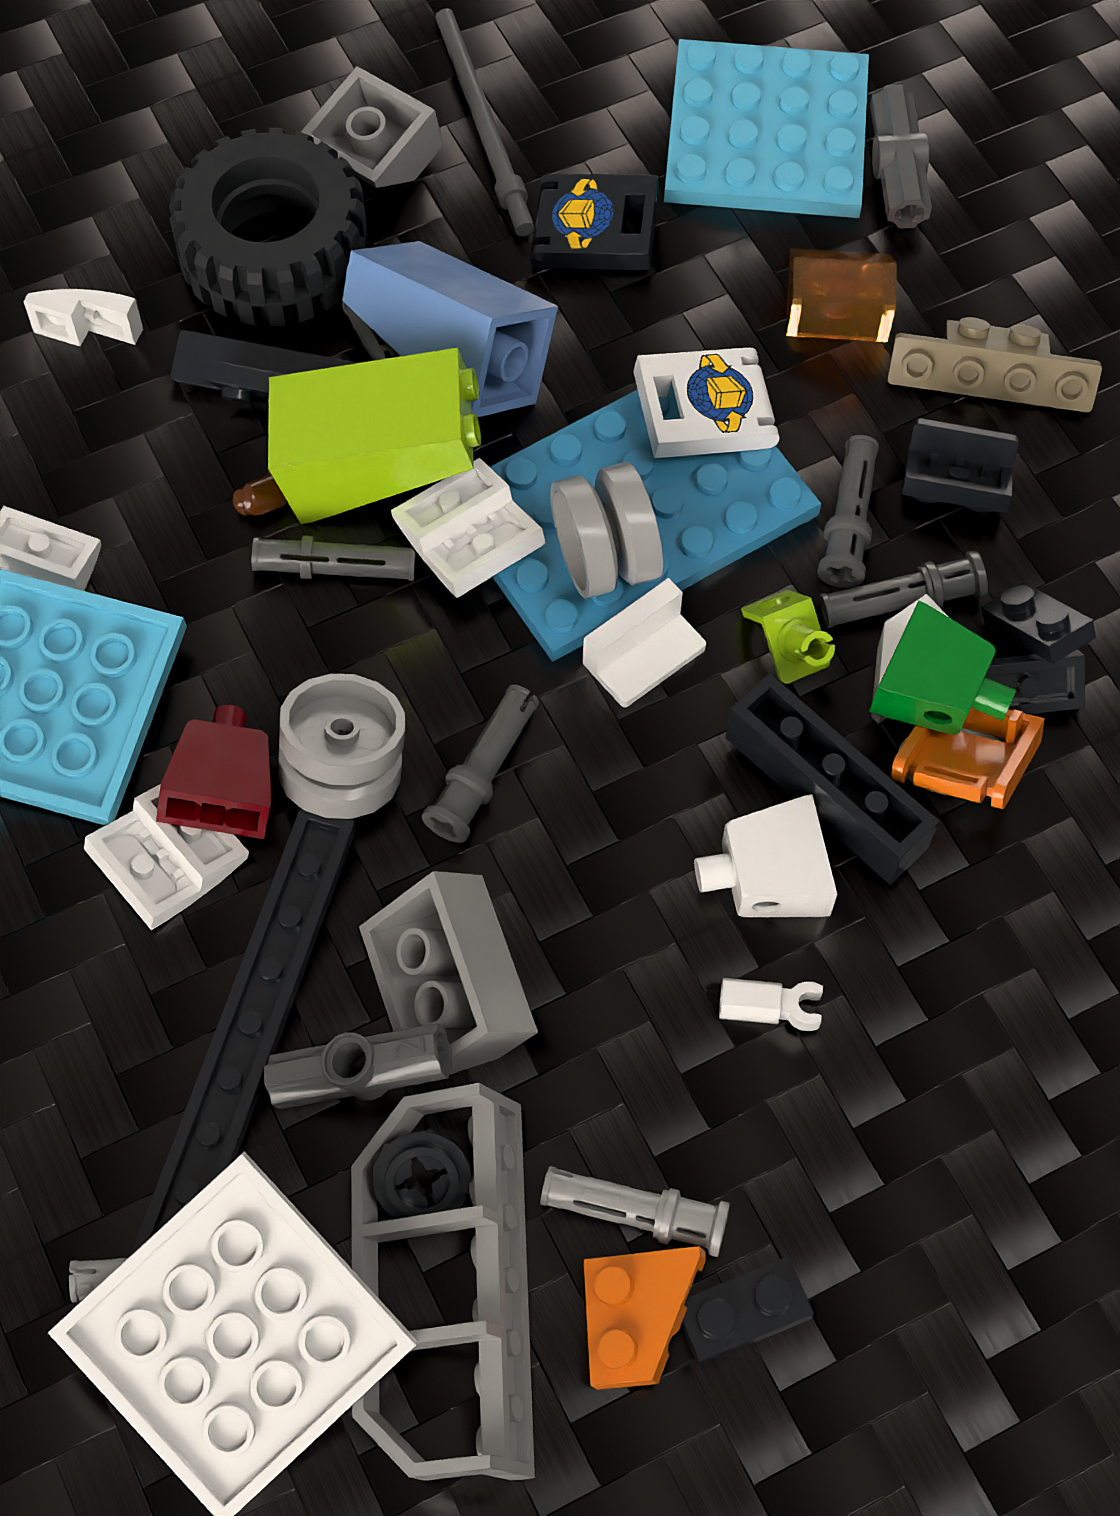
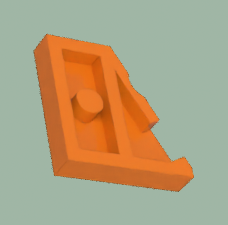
M700 1246L584 1259L591 1387L596 1390L659 1383L669 1357V1342L672 1336L679 1331L687 1311V1307L684 1304L697 1270L702 1271L706 1262L705 1251Z

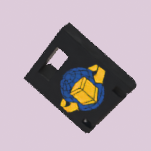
M550 173L542 176L532 242L533 247L531 248L530 261L533 266L552 269L650 270L659 199L658 175ZM626 201L629 217H643L641 234H622Z

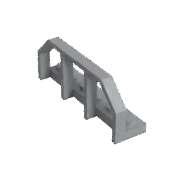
M481 1083L403 1097L351 1166L352 1270L378 1297V1243L475 1227L476 1235L471 1242L472 1261L477 1269V1298L473 1303L472 1310L474 1322L409 1332L417 1340L416 1346L412 1350L479 1341V1361L474 1371L475 1387L480 1396L481 1426L476 1435L478 1456L426 1462L379 1413V1380L352 1405V1417L410 1478L434 1480L478 1474L507 1480L535 1478L521 1104ZM472 1106V1115L468 1120V1136L473 1146L474 1175H472L471 1182L469 1183V1193L474 1206L378 1222V1199L373 1187V1170L384 1145L390 1144L399 1138L405 1130L412 1132L426 1114Z

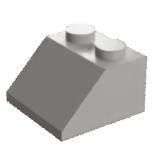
M358 66L355 67L301 131L314 137L315 144L318 145L323 141L335 149L338 153V158L343 157L352 166L355 176L376 188L415 181L443 147L434 109Z

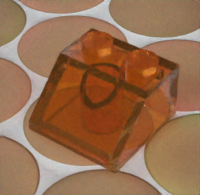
M790 248L787 336L888 342L896 309L897 263L890 254Z

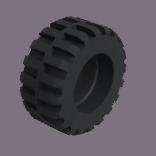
M269 128V133H256L255 129L241 131V137L230 140L229 136L215 141L213 144L214 149L210 152L203 149L191 160L192 169L186 167L177 179V188L171 194L169 205L171 212L170 223L181 271L186 283L193 287L194 294L204 304H213L214 311L231 319L235 314L239 316L242 323L257 326L258 321H269L271 327L285 326V320L298 318L299 323L312 319L314 311L321 308L326 312L339 303L338 294L341 293L343 295L346 269L349 264L351 251L368 248L363 191L360 181L355 178V171L349 162L343 157L338 158L337 151L323 141L317 145L314 143V137L296 131L295 136L286 134L283 128ZM266 213L293 214L310 222L297 234L275 242H251L231 234L244 221Z

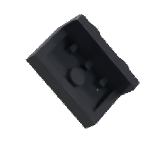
M918 418L914 422L905 461L902 495L912 496L925 503L945 502L966 506L970 510L980 513L994 511L1007 514L1012 497L1013 466L1019 447V437L1006 433Z

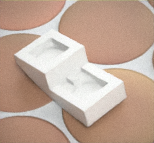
M57 289L28 293L23 301L34 333L77 346H81L88 331L134 345L143 331L136 300L132 297L97 290Z

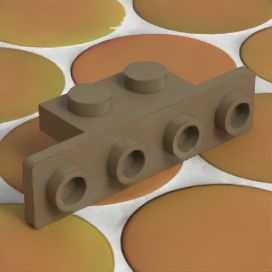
M966 317L960 319V321L947 320L943 339L898 333L895 336L888 382L893 385L1090 412L1093 408L1102 365L1096 360L1051 354L1049 335L1041 333L1035 327L1029 325H1014L1011 329L990 326L985 320Z

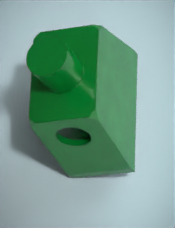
M918 600L879 683L869 712L955 735L959 734L970 708L1003 721L1016 690L985 677L996 652L993 644L928 604Z

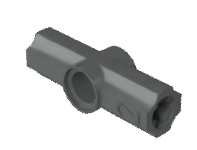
M886 85L880 92L872 94L870 103L874 130L872 147L873 174L876 180L881 179L887 221L894 222L898 228H915L918 223L929 219L932 209L927 181L929 166L928 138L925 132L919 133L913 93L906 91L903 85Z
M439 1023L363 1037L357 1033H343L335 1036L326 1045L270 1055L268 1064L264 1066V1082L270 1095L271 1104L280 1110L351 1096L360 1100H374L381 1097L389 1089L448 1079L449 1071L453 1068L452 1048L448 1042L445 1028ZM366 1056L362 1071L356 1076L351 1077V1071L355 1062Z

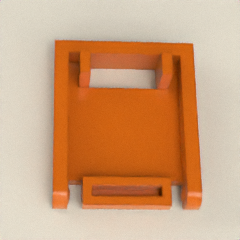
M970 708L962 728L1004 738L1006 743L961 731L959 734L951 735L915 725L894 759L891 779L904 783L909 775L914 776L913 785L916 787L977 803H982L985 796L992 797V807L1004 809L1042 741L1045 718L1025 714L1023 711L1015 709L1014 711L1008 709L1003 721H1000Z

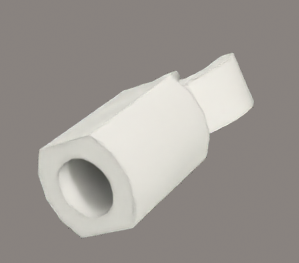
M723 978L720 992L719 1019L778 1024L779 1019L788 1020L793 1027L802 1031L817 1030L821 1024V1015L805 1013L801 1010L799 1002L805 999L820 1000L823 986L815 982L806 981L797 984L792 989L782 988V983Z

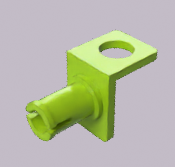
M786 590L741 609L745 618L762 624L778 678L782 683L789 684L829 667L830 660L834 655L835 645L826 643L833 640V638L827 632L821 631L811 597Z

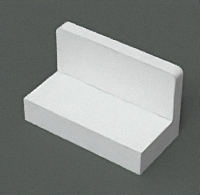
M669 578L584 637L583 665L622 707L631 705L705 651L706 641L680 614L683 592Z

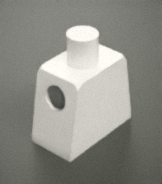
M813 795L802 796L729 821L725 824L722 838L723 854L695 858L694 860L699 891L707 892L731 888L736 911L742 917L830 916L837 897Z

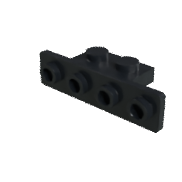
M182 330L178 336L171 378L178 383L222 391L221 397L227 400L252 404L253 397L269 400V377L356 364L357 362Z

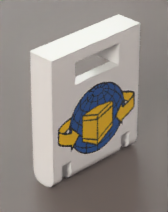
M754 348L637 356L633 372L654 458L769 449L777 445L779 433L777 427L773 426L775 418L761 367L757 365L759 359ZM672 381L681 419L663 420L658 397H667Z

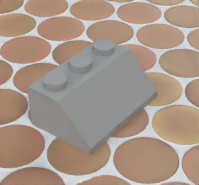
M433 871L359 926L393 1032L435 1023L442 1025L445 1028L448 1042L452 1048L453 1068L450 1069L449 1075L499 1059L538 1033L482 875Z

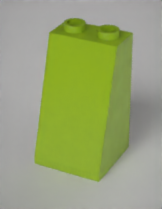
M457 347L269 377L268 469L301 524L312 523L474 469L473 447L481 445L479 421L476 413H472L471 401L479 400V385L476 371L473 367L466 368Z

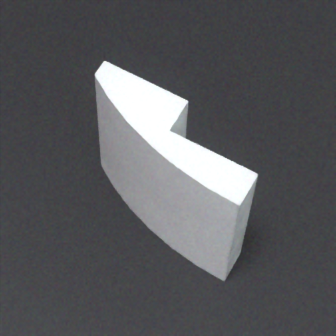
M480 458L473 461L474 469L445 478L391 510L393 519L414 549L456 598L546 544L542 528L512 500L509 485Z
M3 506L0 511V569L85 591L101 549L100 539Z
M160 785L134 798L133 811L87 835L84 850L151 930L186 909L218 885L248 858L249 851L234 834L156 822Z

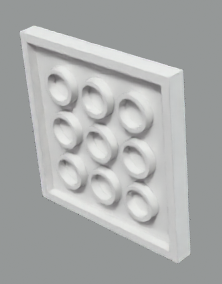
M245 1151L48 1332L214 1516H234L411 1351L417 1342L412 1334Z

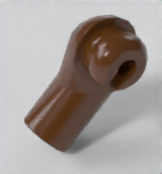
M269 469L267 476L248 482L244 487L236 489L232 498L235 510L244 516L251 514L254 516L263 515L279 509L287 503L285 496Z

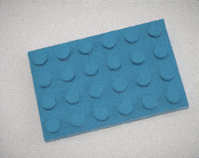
M671 381L667 397H658L663 420L681 419ZM637 389L490 467L509 485L512 500L542 528L546 542L543 546L492 577L553 662L581 647L584 644V637L667 578L682 591L818 516L821 502L776 445L769 449L654 458ZM628 461L635 467L642 479L656 518L663 555L662 576L658 579L631 586L618 573L617 584L612 592L585 600L579 594L572 581L558 541L552 514L550 486L555 481L580 474L595 487V479L601 468Z

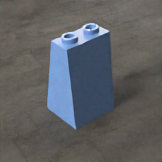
M421 241L351 251L349 264L346 269L342 301L400 356L458 347L466 368L473 367L476 371L479 385V400L471 401L472 413H476L477 417L536 404L558 309L557 305Z

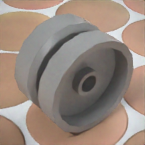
M625 461L601 468L595 479V487L580 474L552 483L550 486V500L558 541L572 581L579 594L585 600L612 592L617 584L618 573L631 586L658 579L662 576L663 555L656 518L642 479L631 463Z
M328 674L308 679L293 689L280 708L278 780L286 796L307 812L325 818L353 819L374 813L389 802L400 784L402 751L405 737V712L396 696L380 683L354 674Z

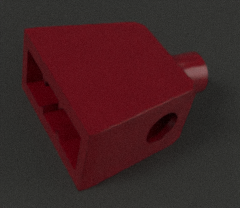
M222 705L215 709L212 722L194 719L186 723L161 781L156 822L264 839L271 805L268 735L261 730L246 728L247 714L243 709L233 705Z

